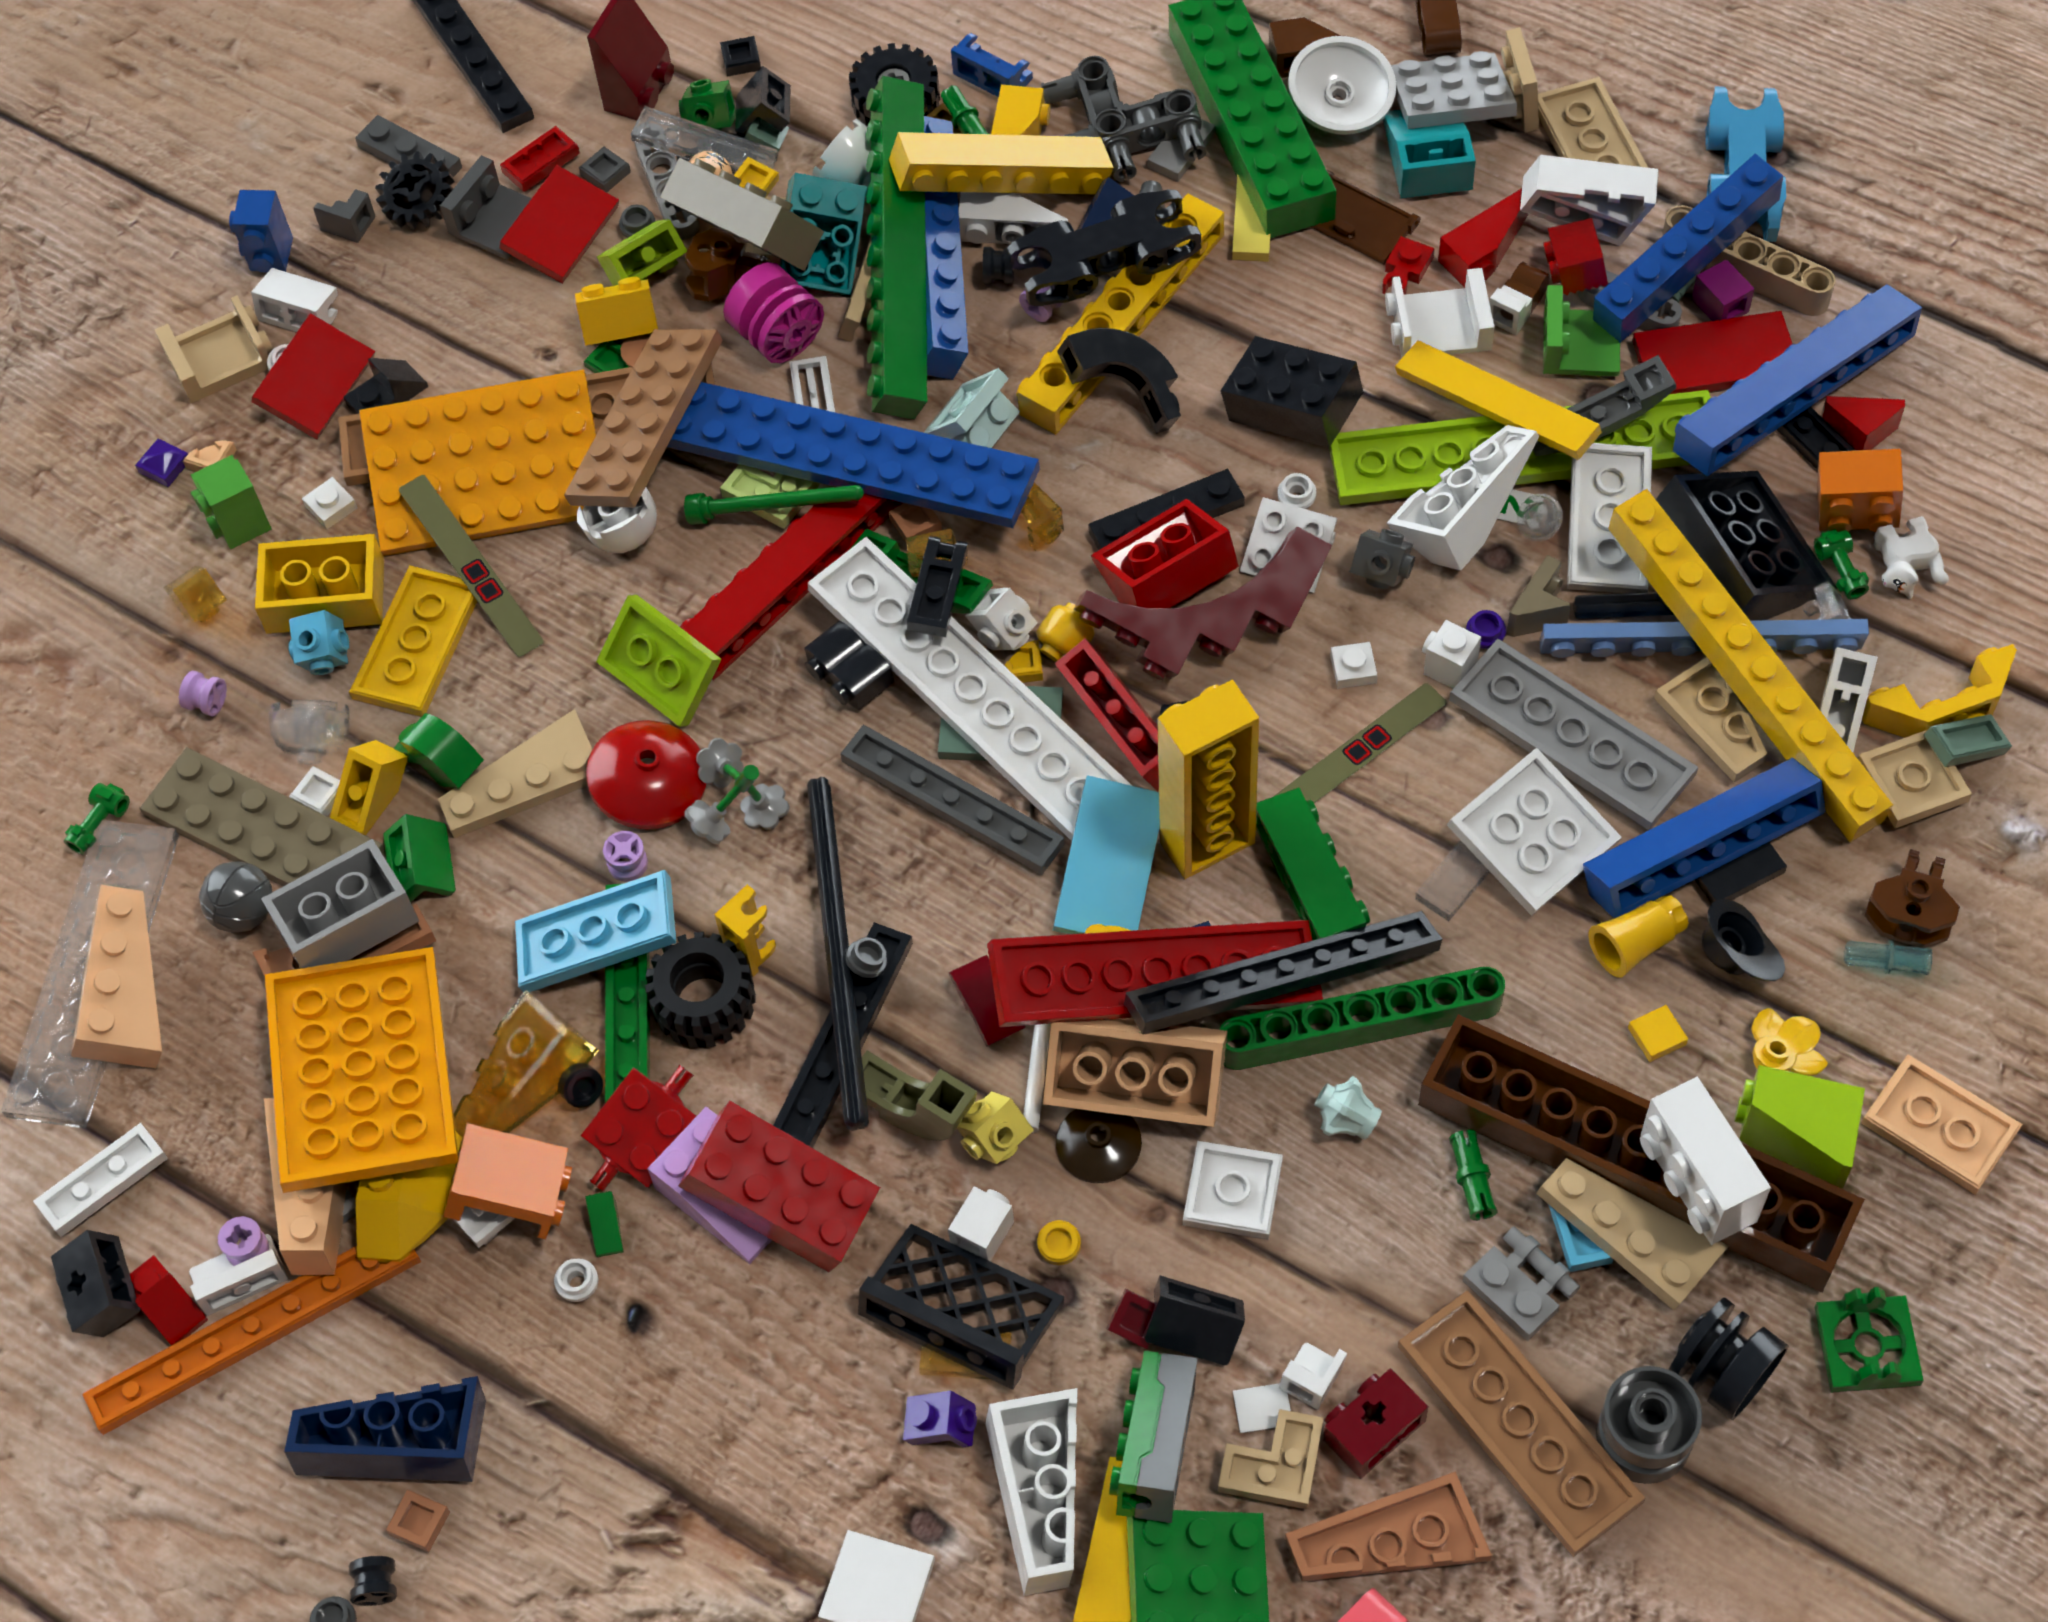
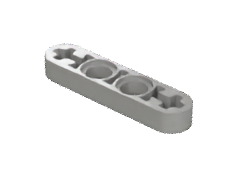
M655 125L644 126L634 136L637 155L663 220H671L681 240L689 239L699 231V219L660 198L677 160L664 130ZM650 141H653L657 147V151L653 153L648 144ZM661 164L671 167L667 172L661 174L652 171L654 167ZM682 211L686 223L681 224L677 220L676 213Z

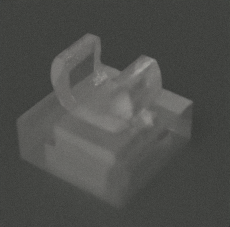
M1828 581L1814 588L1818 600L1808 601L1802 606V610L1808 617L1820 613L1817 620L1850 619L1843 597Z

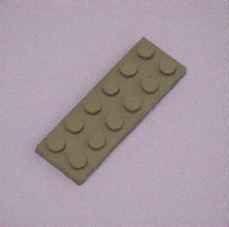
M188 747L185 748L139 808L144 817L234 862L241 861L255 865L268 877L267 879L281 886L293 882L371 840V838ZM374 840L375 844L377 845V847L383 855L385 853V849L382 843Z

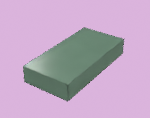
M1991 714L1934 725L1924 733L1925 738L1944 767L2005 755L2012 747Z

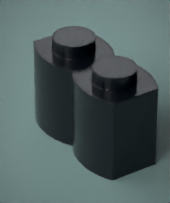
M840 620L804 648L807 662H805L807 670L817 681L824 679L830 684L831 692L842 705L849 703L855 709L860 710L894 683L892 669L887 661L875 649L866 644L852 628Z

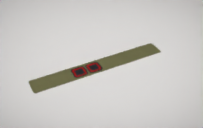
M421 475L399 488L401 495L518 657H522L544 643L542 637L427 477Z
M1424 683L1276 795L1300 787L1306 801L1311 799L1316 803L1445 706L1447 701L1430 684Z

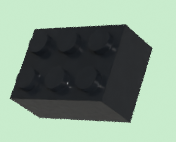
M1258 336L1254 337L1220 390L1229 421L1329 448L1364 393L1357 361Z

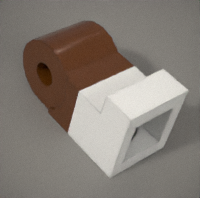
M1521 262L1510 280L1508 279L1501 289L1497 288L1490 297L1489 303L1494 325L1517 335L1544 296L1550 282V274L1525 262ZM1503 309L1514 314L1513 320L1504 318L1500 313Z

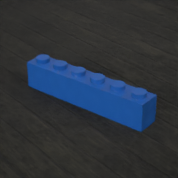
M1755 153L1594 297L1593 320L1621 343L1780 200L1783 175Z
M1791 758L1583 863L1588 894L1613 918L1634 910L1647 901H1654L1826 813L1822 780L1794 758Z

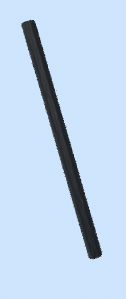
M819 777L818 779H810L807 789L844 1123L848 1130L856 1131L867 1128L869 1116L852 970L848 967L845 960L849 943L831 787L827 778Z

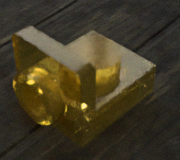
M1034 482L1021 512L1030 523L1027 527L1029 546L1036 551L1045 544L1053 543L1060 536L1061 532L1064 531L1062 508Z

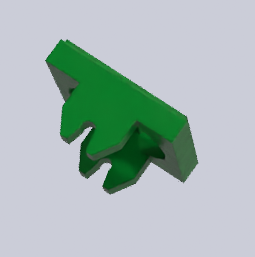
M1873 1287L1868 1293H1861L1860 1288H1855L1844 1294L1842 1300L1816 1303L1814 1309L1831 1393L1921 1386L1924 1379L1906 1295L1886 1297L1885 1291L1880 1287ZM1869 1313H1875L1888 1319L1898 1330L1899 1335L1883 1336L1879 1331L1873 1329ZM1854 1314L1857 1330L1853 1333L1851 1339L1835 1340V1332L1839 1324L1849 1315ZM1861 1335L1874 1337L1879 1342L1880 1352L1873 1357L1860 1354L1855 1347V1339ZM1902 1350V1356L1898 1364L1888 1362L1884 1367L1880 1368L1879 1360L1882 1359L1885 1352ZM1851 1354L1857 1361L1863 1363L1864 1367L1856 1371L1850 1368L1839 1355Z

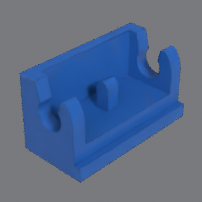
M973 33L967 34L957 46L955 45L951 49L953 74L999 97L1001 85L1026 87L1033 79V72L1027 69L1030 62L1022 59L1014 66L981 49V45L974 43L978 36Z

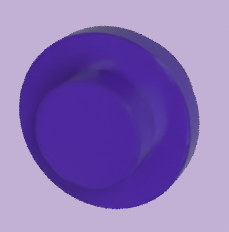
M1479 611L1469 619L1466 625V630L1481 636L1480 648L1489 649L1497 639L1503 641L1506 635V625L1502 618L1494 611Z

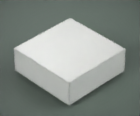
M312 766L289 797L328 816L332 811L340 780Z

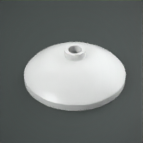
M1331 36L1312 42L1296 56L1288 76V92L1300 116L1314 127L1334 134H1356L1373 128L1387 116L1396 95V78L1389 61L1374 46L1353 37ZM1334 96H1340V97H1342L1344 100H1337V99H1335V98H1333V97H1334Z

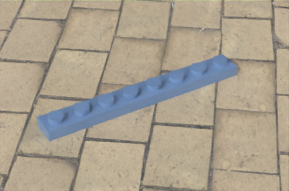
M1868 619L1751 621L1774 652L1777 650H1793L1796 654H1810L1816 650L1833 649L1835 651L1837 647L1856 651L1857 649H1862L1869 635ZM1680 622L1543 624L1540 636V654H1551L1557 658L1570 657L1575 653H1591L1595 657H1608L1615 653L1631 652L1632 655L1638 657L1650 656L1655 652H1672L1676 656H1688L1696 651H1702Z

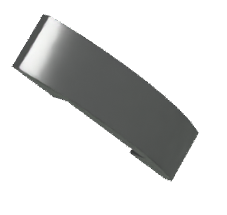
M1659 355L1623 372L1624 381L1567 409L1600 424L1602 433L1597 439L1625 426L1653 408L1677 388L1674 379ZM1539 441L1536 442L1532 450L1536 457L1560 453V451Z

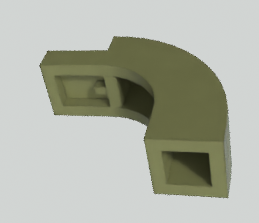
M868 1050L862 1056L867 1104L879 1111V1118L915 1136L935 1141L949 1139L976 1100V1090L942 1069L938 1071L931 1083H927L907 1075Z

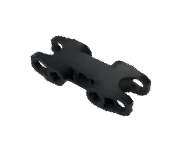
M1167 189L1157 192L1140 193L1125 198L1112 208L1110 213L1112 219L1075 231L1069 222L1063 220L1040 226L1025 236L1016 239L1007 247L1008 261L1012 269L1025 270L1033 267L1046 269V271L1031 277L1025 283L1026 299L1029 305L1044 306L1067 303L1092 293L1098 286V276L1134 264L1138 272L1144 275L1154 274L1173 267L1184 259L1193 256L1202 248L1201 233L1198 227L1192 225L1177 228L1163 226V224L1178 218L1183 212L1182 197L1179 191ZM1172 202L1167 208L1157 210L1162 204ZM1191 239L1186 245L1175 247L1177 244ZM1028 248H1034L1033 251L1025 255L1018 256L1019 253ZM1051 286L1047 291L1037 294V291L1041 288Z

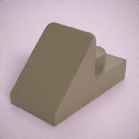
M1549 555L1546 556L1511 609L1506 634L1516 637L1542 631L1543 624L1568 623L1571 605L1556 597L1563 583V579L1559 578L1561 561Z

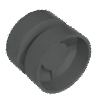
M1644 1366L1629 1370L1616 1379L1607 1393L1597 1423L1596 1440L1631 1481L1643 1484L1665 1481L1676 1475L1683 1468L1697 1439L1702 1424V1408L1699 1398L1685 1379L1668 1369Z

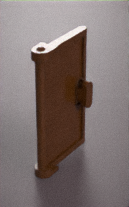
M1327 170L1337 190L1335 220L1311 226V228L1384 265L1400 236L1406 237L1408 234L1411 235L1419 225L1421 217L1414 213L1411 215L1334 176L1333 172Z

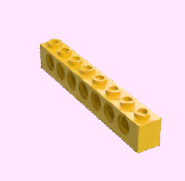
M1187 193L1182 199L1183 212L1178 218L1163 224V226L1169 228L1185 225L1198 227L1201 233L1202 248L1193 256L1184 259L1173 267L1154 274H1141L1134 264L1123 268L1116 277H1111L1096 301L1087 304L1078 322L1073 327L1070 326L1064 331L1060 343L1052 352H1047L1042 357L1037 370L1032 376L1022 380L1016 393L1020 411L1019 415L1057 435L1105 378V376L1094 377L1072 385L1057 353L1064 340L1069 335L1096 328L1118 329L1139 337L1224 236V211ZM1191 239L1185 240L1177 244L1175 247H1182L1186 245Z

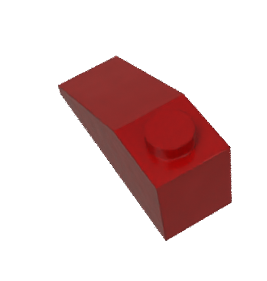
M1522 188L1440 237L1438 262L1464 288L1467 269L1482 268L1484 280H1487L1495 272L1527 218L1528 213L1520 211Z

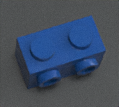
M240 190L235 211L232 210L229 216L230 230L237 236L240 255L245 256L250 271L267 273L271 268L286 272L293 235L276 191Z

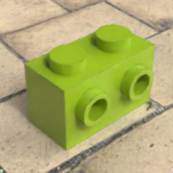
M665 219L653 222L598 255L597 259L611 284L615 286L618 285V281L624 278L639 277L641 281L646 280L647 276L657 270L659 273L671 269L678 264L677 258L685 254L687 249L671 220Z

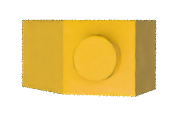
M377 740L349 748L330 818L366 836L399 792L408 755Z

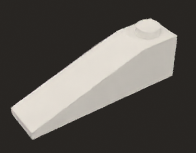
M1510 425L1505 426L1471 451V460L1455 471L1449 467L1439 475L1442 480L1440 483L1426 493L1420 489L1411 495L1387 522L1389 528L1404 535L1403 540L1412 543V547L1431 563L1461 571L1487 540L1539 438L1537 431Z

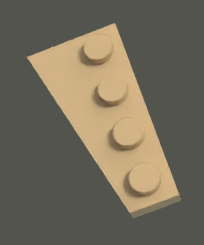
M575 709L467 779L459 789L454 788L438 798L453 838L587 786L586 769L592 747Z
M1567 1158L1536 1192L1539 1197L1672 1310H1675L1729 1247L1720 1241L1711 1245L1704 1233H1697L1693 1226Z

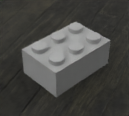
M373 839L261 898L277 930L300 968L348 961L419 922L404 888Z

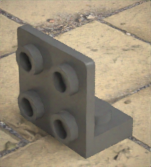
M481 155L441 203L440 208L449 234L499 257L509 259L512 255L499 249L500 241L532 198L501 185L494 161Z

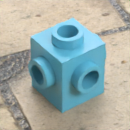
M326 610L289 619L291 633L289 653L294 664L310 671L314 675L329 674L334 671V667L348 664L347 650L349 649V638L344 629L343 619Z

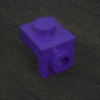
M951 1390L907 1397L903 1440L911 1445L950 1440L961 1447H970L973 1445L974 1429L977 1424L976 1406L973 1402Z

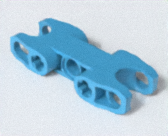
M1715 86L1705 129L1706 150L1724 151V174H1709L1706 197L1755 153L1766 162V152L1781 153L1784 138V111L1780 105L1775 88H1764L1761 105L1755 109L1745 110L1737 108L1729 101L1726 87ZM1783 176L1780 200L1757 220L1762 227L1763 239L1767 242L1777 241L1782 210L1786 200L1785 176Z

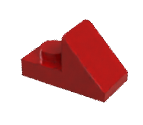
M154 1255L130 1273L137 1297L135 1303L171 1346L190 1336L208 1321V1318L178 1281Z

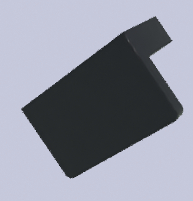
M762 66L737 94L735 131L742 135L754 120L760 117L782 132L790 123L791 85Z
M1159 1275L1154 1289L1155 1307L1144 1334L1145 1341L1217 1364L1228 1365L1245 1323L1243 1300Z

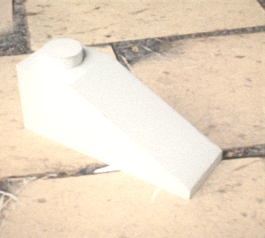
M1837 647L1833 654L1820 711L1853 752L1878 657Z

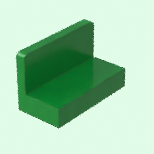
M404 814L383 833L387 863L404 888L410 902L423 891L447 896L452 895L456 891L448 832L445 823Z

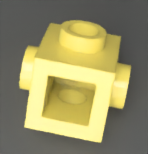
M992 1091L984 1099L974 1102L957 1127L964 1137L961 1140V1144L971 1157L976 1160L982 1158L995 1164L1013 1156L1018 1149V1145L1034 1131L1011 1098Z

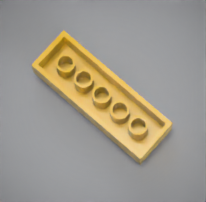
M1233 679L1220 686L1212 685L1206 688L1198 697L1184 704L1170 706L1158 717L1160 843L1184 879L1255 844L1259 716Z

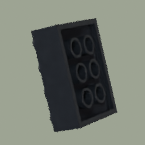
M1759 471L1712 473L1709 476L1703 473L1674 475L1656 498L1659 505L1750 621L1767 620L1833 594L1836 591L1837 586Z

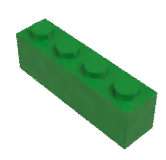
M1300 787L1257 802L1256 830L1300 920H1309L1312 940L1364 927L1370 923L1368 910L1362 900L1356 901L1351 891L1353 889L1351 876L1345 866L1339 867L1334 857L1336 856L1334 842L1329 833H1322L1318 825L1319 814L1314 802L1311 799L1306 801Z

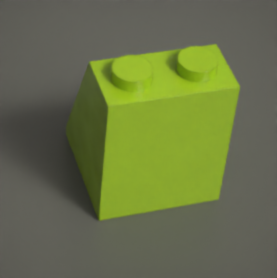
M1759 1065L1754 1080H1745L1742 1097H1739L1734 1122L1742 1124L1739 1140L1758 1151L1843 1189L1853 1167L1865 1088Z

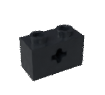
M86 1230L51 1256L56 1281L61 1291L67 1312V1320L72 1332L105 1337L141 1311L135 1303L137 1297L119 1236Z

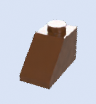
M1305 17L1269 22V50L1280 77L1286 78L1289 76L1294 59L1307 45L1322 38L1341 35Z

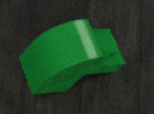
M425 713L416 723L406 727L399 735L400 741L394 747V749L408 755V763L420 764L437 784L443 787L459 789L484 761L481 755L460 733L443 720L428 713Z

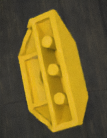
M456 1132L457 1150L459 1152L462 1137ZM455 1164L360 1180L356 1195L358 1260H378L382 1263H389L391 1261L401 1262L410 1255L409 1252L426 1241L446 1222L448 1218L443 1217Z

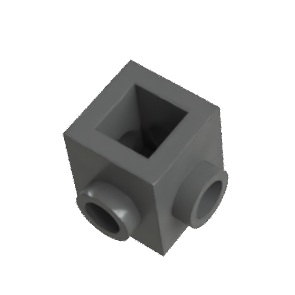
M1369 529L1360 535L1349 572L1367 578L1366 583L1380 589H1388L1389 586L1394 587L1403 578L1408 579L1415 562V556L1410 555L1413 544L1403 541L1404 535L1387 529H1382L1381 533Z

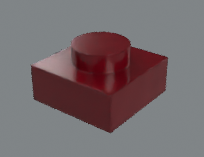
M1125 1288L1106 1329L1148 1349L1150 1343L1145 1341L1144 1334L1155 1307L1154 1302Z

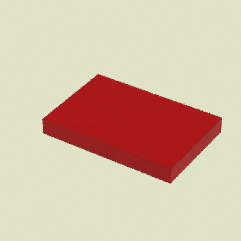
M556 165L503 236L499 249L563 284L618 208L619 199Z
M310 313L252 395L251 402L318 440L344 402V396L350 393L368 367V359L374 358L375 350Z

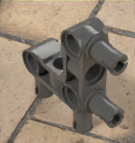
M1101 56L1084 58L1078 67L1071 72V75L1051 82L1041 83V88H1044L1046 104H1053L1076 97L1078 100L1082 99L1089 121L1088 128L1064 136L1101 137L1114 167L1113 175L1117 181H1125L1123 169L1126 170L1128 180L1137 174L1131 153L1158 146L1163 141L1179 138L1183 155L1187 161H1195L1193 149L1196 151L1198 160L1207 153L1200 134L1202 120L1197 108L1196 97L1188 89H1175L1155 95L1153 99L1132 105L1123 104L1119 100L1113 71L1106 59Z

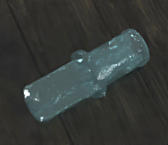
M1888 940L1886 944L1848 941L1844 949V961L1848 966L1884 969L1885 974H1890L1892 970L1929 975L1932 966V949L1894 945V942Z

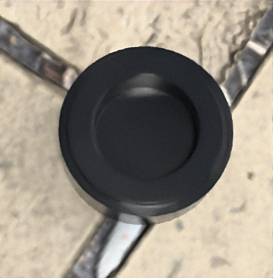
M575 1063L566 1068L558 1082V1090L562 1098L571 1106L577 1108L593 1104L599 1098L603 1089L601 1075L586 1063Z

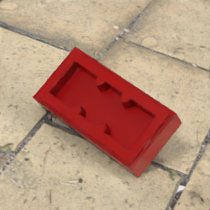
M554 126L502 162L500 167L502 173L525 192L547 177L556 165L563 166L580 154L578 145L557 126Z

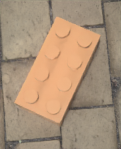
M1131 1018L1053 1022L1050 1029L1043 1104L1214 1127L1219 1113L1228 1031L1174 1025L1142 1034L1134 1019Z

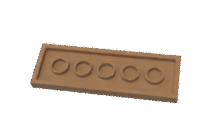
M653 330L564 494L570 505L635 508L723 341L718 330Z
M1468 1290L1398 1341L1400 1351L1573 1557L1644 1503L1645 1496Z

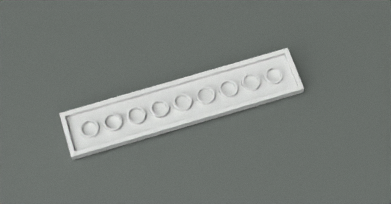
M867 537L808 582V591L837 619L852 628L866 644L875 649L887 661L897 676L1071 841L1087 775L1131 785L952 616L946 637L907 630V619L916 583Z

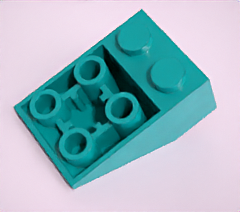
M1401 109L1389 111L1383 119L1400 199L1473 190L1476 159L1470 134L1464 122L1408 129Z
M796 172L790 178L786 194V201L793 204L790 211L824 231L805 271L780 258L779 266L795 279L798 285L851 296L867 186Z

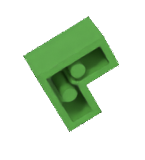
M233 455L191 474L197 488L191 491L194 501L199 510L204 513L214 537L218 539L223 536L230 550L272 530L252 483L238 459L235 460Z

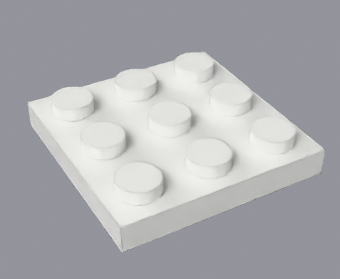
M1535 748L1451 818L1447 824L1453 833L1531 916L1584 872L1583 863L1607 852L1622 838L1538 748Z

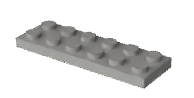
M1497 639L1450 692L1449 700L1529 753L1538 748L1561 774L1647 830L1653 828L1693 780L1698 771V766L1500 639Z

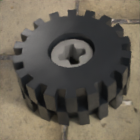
M889 43L886 50H882L879 45L873 48L872 55L865 52L861 55V63L855 61L852 65L853 72L849 73L852 108L856 118H860L861 122L867 127L871 120V111L866 109L867 96L871 88L875 89L882 75L924 84V116H927L939 106L940 91L937 67L933 65V59L929 55L924 57L923 50L918 47L912 52L908 44H902L901 49H896L895 43Z

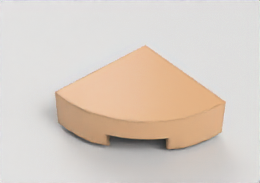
M215 441V445L205 447L199 451L196 448L185 457L183 463L186 469L197 472L230 455L234 456L237 451L234 442Z

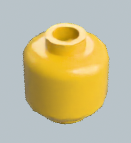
M1067 602L1065 606H1053L1036 631L1038 640L1043 644L1040 651L1054 662L1061 659L1083 639L1086 638L1091 642L1095 635L1094 627L1080 619L1081 613L1073 610L1075 604Z

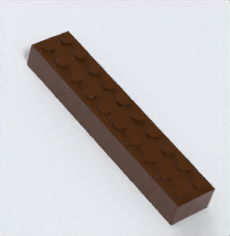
M1457 1015L1421 1084L1419 1106L1552 1168L1557 1169L1567 1158L1691 1225L1687 1215L1688 1208L1680 1196L1675 1197L1669 1191L1664 1181L1663 1169L1656 1159H1649L1640 1143L1641 1131L1650 1101L1466 1017ZM1743 1144L1771 1189L1758 1222L1720 1242L1728 1245L1727 1249L1823 1293L1865 1199Z

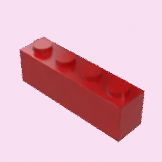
M1085 638L1059 659L1055 665L1139 774L1159 792L1158 726L1105 658Z

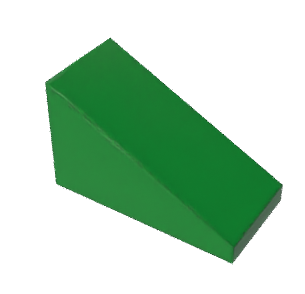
M612 1191L585 1196L597 1258L623 1253L618 1208Z

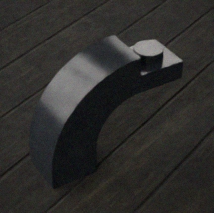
M1096 328L1067 336L1057 350L1072 385L1099 376L1113 377L1129 385L1138 395L1156 434L1169 430L1181 416L1178 399L1169 390L1170 386L1178 378V375L1166 357L1146 340L1118 329Z

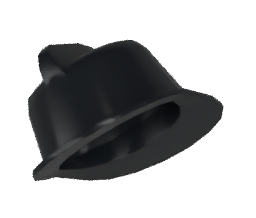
M1719 899L1711 904L1708 909V925L1702 933V947L1709 960L1729 974L1741 975L1747 973L1753 978L1773 982L1782 978L1786 970L1784 960L1777 948L1763 932L1752 913L1743 905L1730 899Z

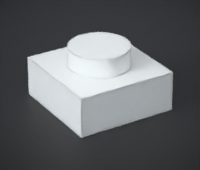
M333 477L302 498L305 507L327 530L358 508L353 497Z
M1370 642L1331 647L1330 657L1337 689L1377 684V671Z

